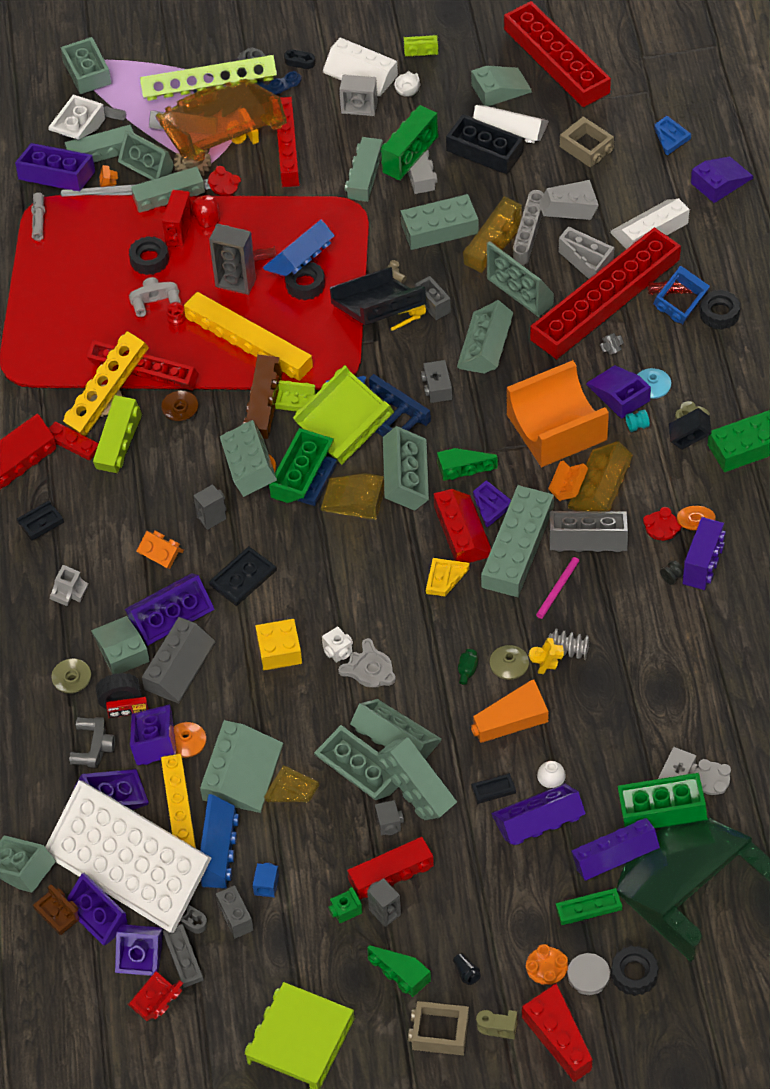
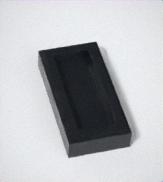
M510 773L471 784L477 804L516 794V788Z

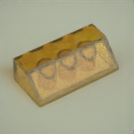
M619 441L593 449L586 463L588 470L579 493L576 497L570 499L567 507L575 511H610L613 500L618 494L619 486L624 480L625 472L630 466L633 454Z

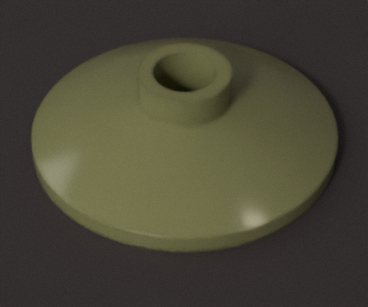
M506 645L499 647L490 657L492 672L502 679H517L524 675L529 667L528 655L517 646Z
M67 659L55 666L51 678L53 685L59 691L76 693L83 690L89 684L91 671L84 661Z

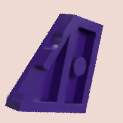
M487 480L473 491V497L486 527H489L507 512L511 499Z

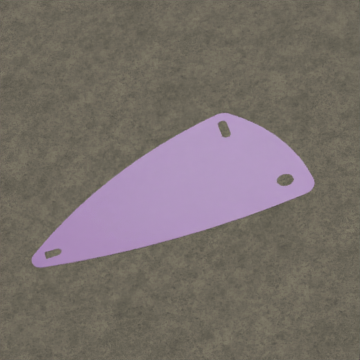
M104 60L109 68L112 84L95 89L94 91L111 107L125 110L127 120L162 145L180 154V149L187 150V146L193 148L196 145L197 149L200 146H208L210 149L208 154H210L211 163H213L232 143L231 135L227 133L226 126L233 121L240 123L239 110H241L242 106L226 118H222V111L211 117L218 119L216 136L149 128L151 110L170 113L184 107L180 102L181 99L201 100L193 91H190L191 94L188 95L175 93L174 97L164 98V96H157V100L147 101V98L143 99L140 77L185 69L146 62ZM208 75L204 76L206 83H211L214 79ZM189 77L187 83L190 86H194L197 80L194 77ZM172 80L170 86L176 89L180 86V82ZM160 82L154 84V90L161 91L164 87ZM229 84V85H223V86H226V87H229V88L234 89V87H230V84ZM207 88L206 92L218 95L212 88Z

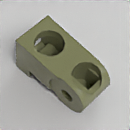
M483 1010L477 1014V1029L481 1034L515 1039L518 1022L517 1011L509 1010L508 1016L493 1014L489 1010Z

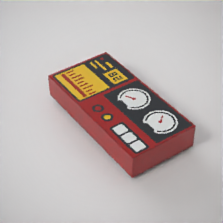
M146 697L106 702L109 718L129 716L133 713L148 710Z

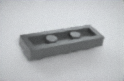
M183 924L178 925L174 933L164 930L163 935L179 978L183 982V988L203 981V976Z

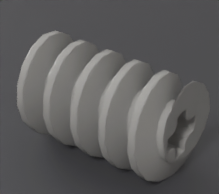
M555 629L553 634H549L548 638H553L555 645H563L564 656L568 652L569 657L572 658L576 653L577 659H581L584 654V660H586L589 649L588 635H586L584 640H581V634H578L575 639L573 632L566 637L565 630H563L561 635H558V629Z

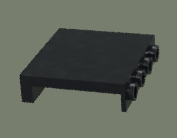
M392 267L330 287L331 304L364 325L427 304L425 287L420 285L411 289L394 279Z

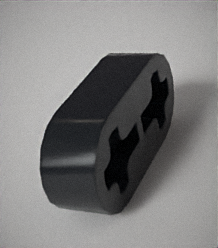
M288 50L284 53L285 64L288 66L302 69H312L315 66V56L312 53L298 50Z

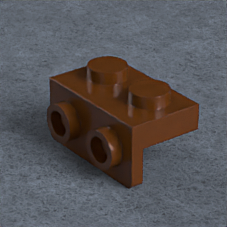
M50 884L48 886L49 892L33 904V908L61 936L80 920L78 915L79 909L73 901L68 902L65 899L66 896L60 888L55 889Z

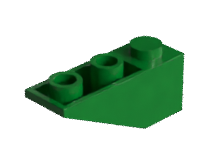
M458 448L437 452V464L443 481L498 468L497 455Z
M370 945L367 947L370 963L375 967L378 965L383 970V974L389 980L393 979L403 993H408L414 997L431 981V972L416 958Z

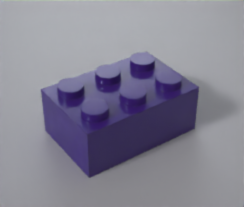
M701 517L685 560L684 585L705 590L707 583L711 584L714 575L713 569H716L719 563L718 555L719 553L722 554L725 545L726 531H723V522Z

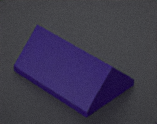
M82 873L69 894L67 901H73L78 907L79 922L102 945H106L116 937V932L121 924L128 925L126 914L87 874Z

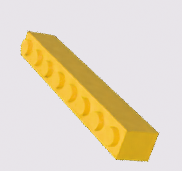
M196 292L184 304L185 317L189 321H194L203 329H208L216 336L226 339L232 345L242 348L246 353L256 357L258 354L279 357L281 371L291 378L300 381L313 367L312 355L199 292Z

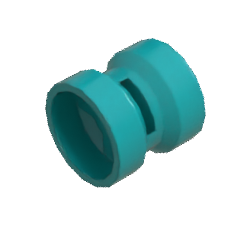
M640 410L636 414H626V423L630 432L637 431L638 428L645 429L650 426L646 410Z

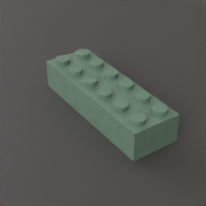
M517 485L481 574L482 588L519 597L550 519V511L554 509V494Z

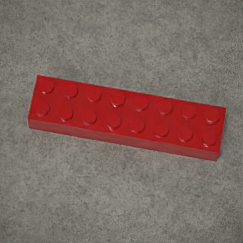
M532 1L504 15V30L582 107L610 94L611 78Z

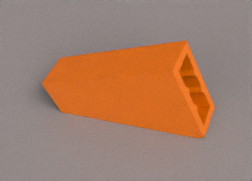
M535 680L529 681L473 716L472 733L474 737H478L480 743L548 722V709Z

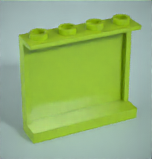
M344 365L336 371L334 377L329 382L323 384L321 390L316 395L310 397L308 403L303 408L297 410L293 419L304 430L334 438L328 453L342 465L394 411L387 402H383Z
M283 982L281 988H277L274 993V1001L271 1007L268 1006L264 1013L265 1019L262 1025L259 1024L257 1026L253 1042L249 1043L246 1047L247 1063L251 1065L252 1061H255L308 1083L310 1089H320L354 1021V1010Z

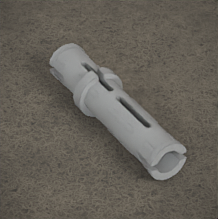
M35 193L33 195V206L31 207V212L33 213L32 238L34 240H42L43 215L45 213L44 195L42 193Z

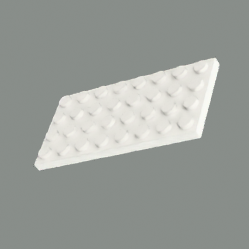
M80 780L45 847L58 864L79 877L82 873L87 874L105 893L170 933L175 932L211 860V857Z

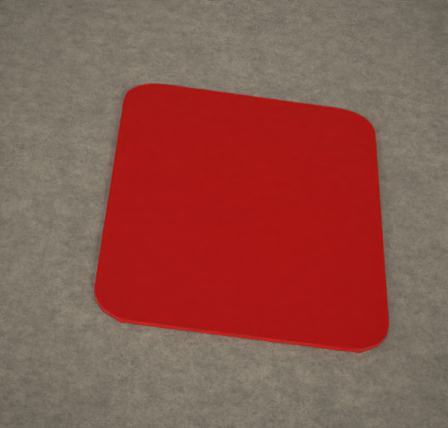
M56 195L44 197L43 239L34 240L32 238L33 213L31 212V207L33 203L24 211L20 221L0 349L1 371L8 380L21 387L86 388V384L94 378L99 365L92 364L87 358L92 340L117 346L119 338L128 331L144 341L149 347L145 354L194 367L199 373L194 389L251 390L257 357L246 353L236 345H232L226 339L216 336L210 330L203 329L199 324L189 321L186 317L185 321L180 325L170 324L166 308L170 304L168 298L144 303L146 315L137 317L134 306L130 303L129 295L132 291L143 287L145 279L154 277L159 283H176L179 289L178 295L183 306L196 292H199L312 355L313 367L300 381L289 377L284 372H282L281 381L314 384L315 390H321L323 384L327 380H331L336 371L344 365L347 366L353 375H356L361 363L363 324L331 304L330 287L366 275L369 232L367 213L360 204L351 199L336 196H213L219 206V222L217 224L251 231L256 281L250 294L247 295L215 286L209 239L216 225L208 228L201 227L197 217L193 215L183 247L166 244L169 254V263L166 265V268L159 273L145 275L132 268L129 248H131V244L134 241L146 236H154L165 242L162 220L167 205L139 213L132 195H78L64 197ZM200 196L190 197L191 205H193V201ZM322 219L335 236L329 240L331 242L329 246L324 250L320 248L321 252L314 258L312 255L310 256L312 259L310 262L316 263L323 269L325 288L314 299L299 300L292 297L288 290H286L285 276L266 271L263 267ZM146 251L140 255V258L142 260H152L158 254L155 251ZM301 276L297 278L296 282L299 285H309L314 282V278L311 276ZM130 374L121 386V388L185 389ZM108 380L103 381L101 386H105Z

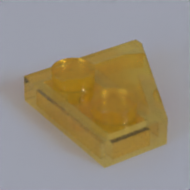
M283 765L265 794L264 800L267 802H309L319 783Z

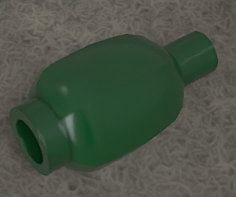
M466 649V652L460 656L458 672L461 676L459 683L462 685H467L468 678L474 675L478 665L477 651L473 649Z

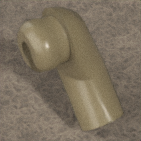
M396 260L390 261L388 267H392L393 278L404 284L407 277L399 273V262Z

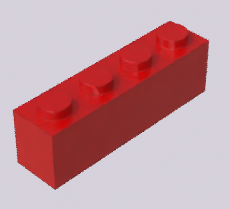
M420 837L347 870L348 880L359 900L364 897L368 898L367 890L374 882H379L384 878L392 887L395 883L406 881L419 872L428 871L434 866L433 855L423 837Z

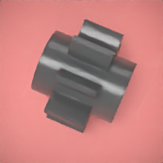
M611 333L602 338L603 342L600 346L603 352L608 351L609 355L622 350L620 345L624 342L621 335L616 336L615 333Z

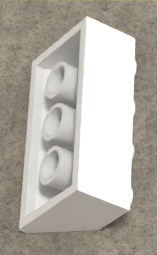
M339 38L331 47L323 69V73L342 80V75L376 77L377 96H381L398 76L396 60L343 38Z
M476 105L473 115L474 119L524 137L525 141L535 143V140H541L548 124V120L484 105Z
M680 199L666 200L611 230V234L628 249L654 227L667 236L688 224L689 208Z

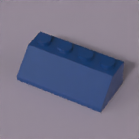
M321 219L263 268L266 271L287 276L291 272L295 274L302 268L300 264L305 266L312 260L311 255L314 258L321 252L320 248L324 250L331 244L329 240L335 235Z
M208 794L200 850L211 857V860L201 878L202 887L227 888V881H231L232 868L229 867L230 862H234L232 844H236L237 832H234L235 826L239 825V814H236L234 805L213 794Z

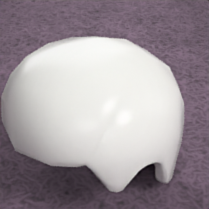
M408 71L398 76L394 84L397 93L404 97L413 96L420 88L418 74H412Z

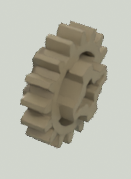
M196 145L193 148L187 146V150L180 149L181 154L176 153L177 158H174L175 171L180 172L197 166L202 176L205 175L204 171L209 172V166L212 165L211 157L207 149L203 150L202 146L198 149Z

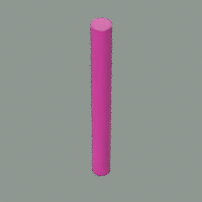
M573 557L537 612L538 618L543 619L579 563L578 558Z

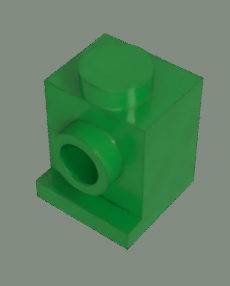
M353 887L349 888V891L330 899L331 905L328 906L330 914L333 918L336 917L339 923L362 914V905Z

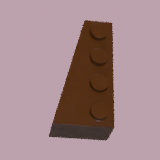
M258 354L253 384L250 390V402L247 403V418H244L243 424L253 420L263 439H269L279 391L278 383L282 380V371L279 357Z

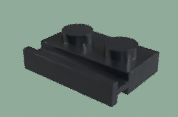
M50 501L17 518L18 524L31 541L64 523L63 517L51 505Z

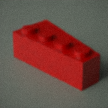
M554 984L522 1006V1019L574 1082L592 1070V1057L557 984Z

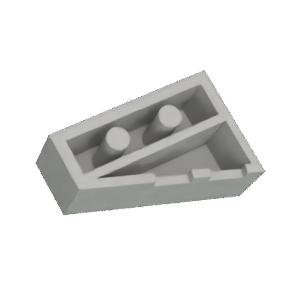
M590 180L547 188L539 202L543 216L591 220L599 206Z
M567 227L559 237V253L588 279L614 260V247L573 228Z

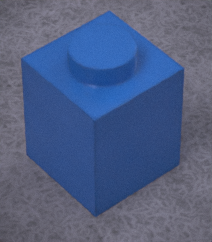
M257 863L253 881L254 895L275 898L279 879L278 866L271 863Z

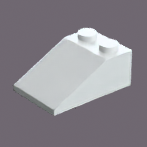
M72 95L48 129L79 140L96 131L105 120L103 104Z

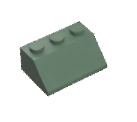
M125 130L118 158L119 163L151 180L172 174L174 163L168 151L129 130Z

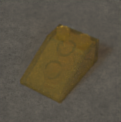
M364 473L330 478L321 511L376 520L384 494V476Z

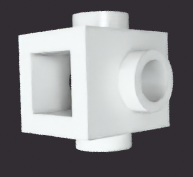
M339 627L322 636L325 654L329 658L332 657L336 663L348 658L352 653L353 641Z

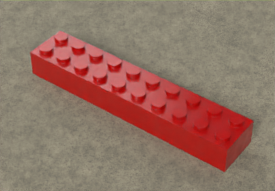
M654 227L530 326V340L557 360L680 260L681 245Z

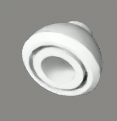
M555 761L543 763L537 773L538 781L547 788L560 786L566 777L562 765Z

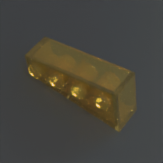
M505 196L472 242L465 248L463 252L465 265L480 273L487 268V243L490 241L503 250L517 235L522 219L521 204Z

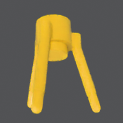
M422 305L402 312H409L412 317L393 326L391 330L394 331L413 320L420 319V315L426 313V306Z

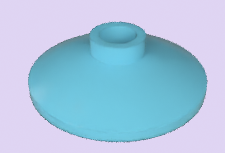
M649 368L637 374L651 387L650 398L663 397L671 388L669 375L660 369Z

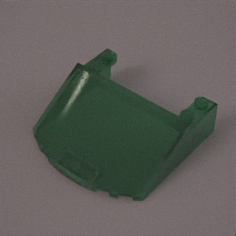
M708 817V820L666 826L657 831L656 835L660 848L628 861L622 870L617 886L618 895L689 961L694 960L696 946L701 941V932L697 926L676 908L738 855L770 881V858L752 843V837Z

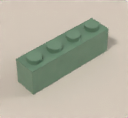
M131 125L86 136L79 140L75 139L64 142L65 148L70 151L90 154L93 156V162H98L119 156L125 130L131 132L133 130Z
M362 137L361 143L357 144V156L353 157V169L350 168L349 181L345 183V191L349 199L369 201L382 157L381 147L383 139Z
M197 166L131 186L132 196L139 213L167 205L172 189L189 191L190 197L205 193L204 181Z

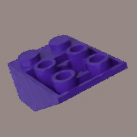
M616 365L586 383L621 419L626 414L632 413L650 401L651 387L639 375Z

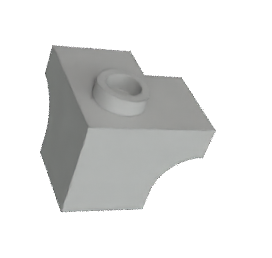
M62 565L55 578L50 599L65 606H68L71 599L81 602L89 583L82 580L79 571Z

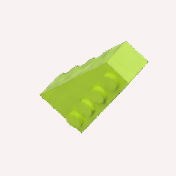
M114 395L93 460L96 469L118 474L119 469L122 468L124 457L142 416L136 399Z

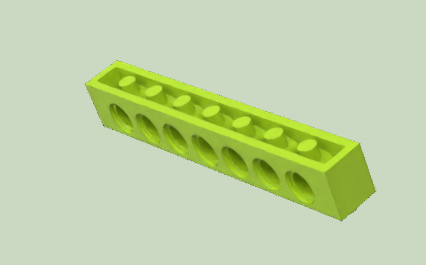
M269 55L140 77L143 99L147 98V101L157 100V96L170 98L174 97L175 93L188 95L193 90H197V93L207 91V88L214 87V90L223 89V85L230 84V87H235L241 82L254 84L259 79H263L264 82L274 80L273 77H276L277 74L274 56ZM261 66L263 73L260 75L255 74L254 67ZM241 68L245 69L247 75L239 77L237 71ZM227 71L230 74V78L223 80L220 74ZM206 74L213 76L214 79L211 83L204 81ZM189 77L196 78L197 83L194 86L188 85L187 79ZM172 80H178L180 86L174 89L170 86ZM155 83H162L163 89L161 91L154 90Z

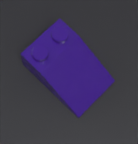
M730 156L704 161L694 167L691 174V184L713 203H716L753 179V175Z
M170 705L132 714L130 747L137 765H147L161 760V757L176 755V741Z
M136 769L81 774L79 778L80 781H84L131 810L141 808L149 803Z

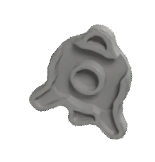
M369 638L362 641L363 652L360 654L352 652L350 654V661L347 664L341 665L338 669L341 676L352 677L366 687L389 686L395 682L390 658L374 647L373 641Z

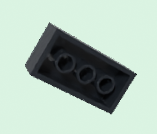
M462 114L446 136V151L505 174L509 173L523 153L524 137Z

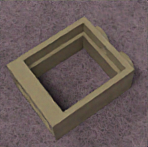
M582 117L560 134V147L587 166L592 167L595 163L600 162L606 154L612 152L614 149V136L585 117ZM586 133L600 142L591 151L576 142Z
M417 1001L416 1009H412L411 1022H414V1028L409 1029L408 1041L412 1042V1050L464 1055L469 1007ZM422 1014L458 1018L456 1040L420 1037Z

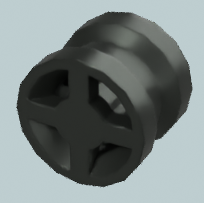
M672 560L668 563L667 567H663L660 570V574L665 582L673 585L676 583L677 578L683 577L684 569L677 561Z

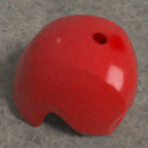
M212 195L200 196L193 201V215L197 217L201 227H212L219 222V206Z

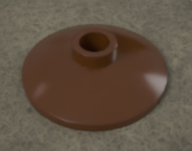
M175 391L163 399L161 405L162 412L171 420L184 421L195 415L198 410V400L190 392Z

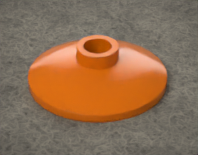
M689 506L678 512L677 521L686 529L697 530L701 517L715 520V514L712 510L703 506Z
M183 722L174 726L176 754H181L182 758H188L199 754L204 749L206 734L201 726L192 722Z

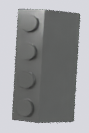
M550 511V550L557 552L564 550H574L576 552L627 551V512Z
M178 617L142 676L144 690L179 704L215 645V640L196 623Z

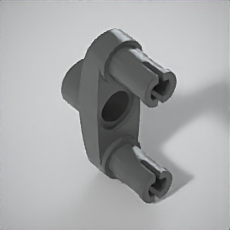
M77 717V730L94 731L91 750L88 753L71 752L69 758L70 765H86L88 768H97L104 752H114L115 735L106 734L104 717Z

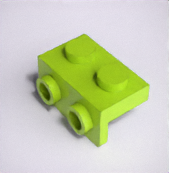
M437 35L404 37L405 56L437 55Z
M280 380L275 408L289 411H297L303 408L308 403L310 397L316 395L315 385Z

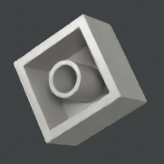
M342 75L339 89L341 113L375 116L378 102L376 77Z

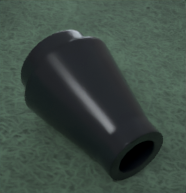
M462 953L454 957L453 962L457 967L462 982L467 985L475 984L481 977L480 969Z

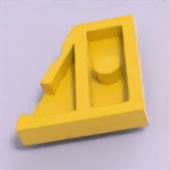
M433 558L426 594L446 596L468 572L470 563Z

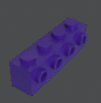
M645 818L572 850V855L577 871L584 880H588L656 850L660 846L655 828Z

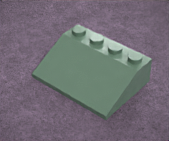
M490 241L487 243V279L538 317L553 306L554 293L539 277Z
M224 720L200 787L202 800L208 801V794H213L234 805L236 808L261 813L281 754L283 742L244 724Z

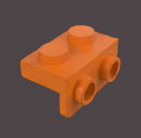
M560 461L549 486V491L559 501L576 497L585 479L588 467L584 463L570 467L565 461Z
M146 531L136 551L170 569L178 552L183 553L184 551L179 547L180 543L172 539L169 541L163 539L165 535L158 531H154V533Z

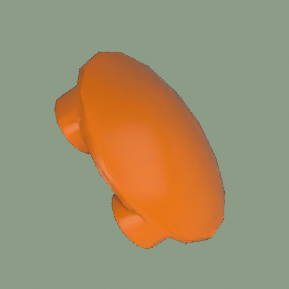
M542 944L534 950L526 961V971L529 977L543 985L559 982L568 970L567 956L560 950L549 947L546 944Z

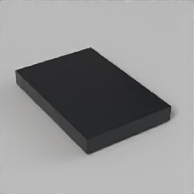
M248 546L209 581V586L235 606H238L275 573L277 568Z

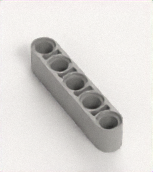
M533 190L529 193L514 242L513 259L521 265H525L529 261L543 214L539 202L544 193L540 190Z

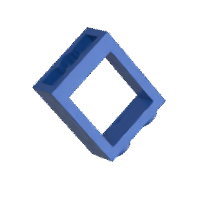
M680 265L657 295L653 304L659 311L668 314L673 321L683 325L703 299V296L706 295L710 286ZM676 281L698 295L685 313L663 299Z

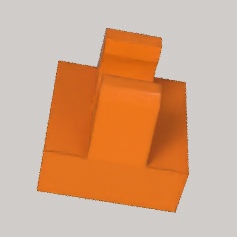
M102 165L99 176L100 187L116 186L118 173L110 170L109 166Z

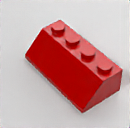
M38 413L0 440V489L9 485L11 481L23 475L26 470L38 464L40 460L57 449L54 436Z
M454 489L434 493V508L454 560L471 563L488 558L491 546L471 496Z

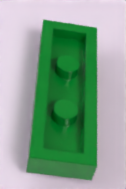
M614 888L556 903L555 908L561 925L620 911L622 910V904L617 890Z

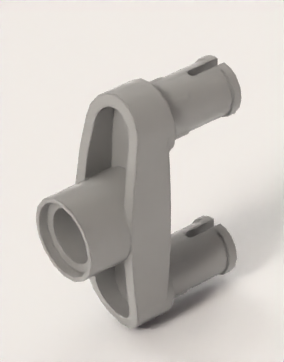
M154 277L145 279L143 287L132 291L129 295L130 303L134 306L137 317L146 315L144 303L168 298L170 304L174 302L181 304L177 284L173 282L159 283Z

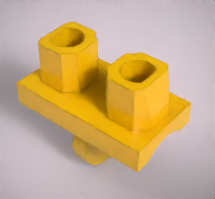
M547 638L542 648L533 647L529 651L528 656L533 663L540 664L538 674H544L547 669L555 670L558 659H562L564 656L563 645H555L553 638Z

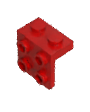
M155 971L128 1005L146 1021L151 1018L156 1019L168 1009L167 1003L172 999H176L182 992L180 987L183 982L179 980L171 985Z

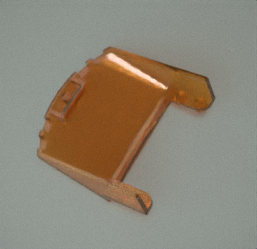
M240 79L238 84L231 85V82L225 83L226 87L216 89L213 86L176 101L177 105L171 108V106L165 108V113H158L155 116L183 159L189 157L194 161H202L205 159L204 151L265 125H269L275 130L286 124L287 120L280 97L248 79Z

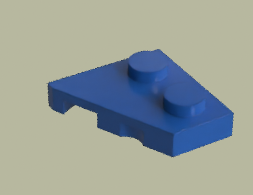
M668 116L655 124V132L666 155H669L691 139V133Z

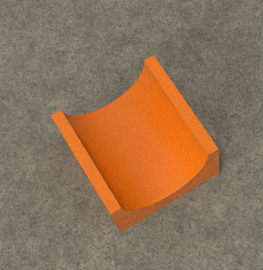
M573 360L507 387V416L541 467L607 440L609 412L605 407L597 411L591 407L580 386L577 367Z

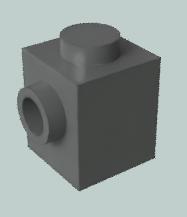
M395 800L375 804V814L380 834L393 835L400 832V823H404L402 811L397 810Z

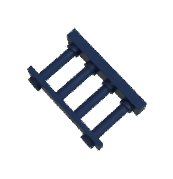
M375 374L369 378L370 390L383 398V402L385 401L397 407L394 413L375 431L376 433L384 437L393 429L390 425L403 413L412 417L401 427L407 431L417 422L425 426L431 422L429 409Z

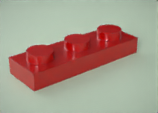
M56 421L50 426L49 430L54 436L55 444L89 461L95 456L99 443Z

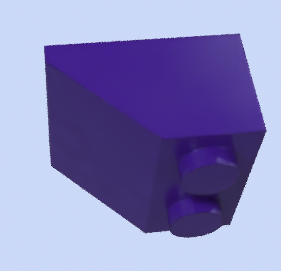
M121 924L116 932L115 973L151 976L155 971L158 972L162 951L163 928Z

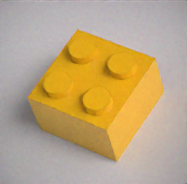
M294 619L255 625L263 671L302 664Z

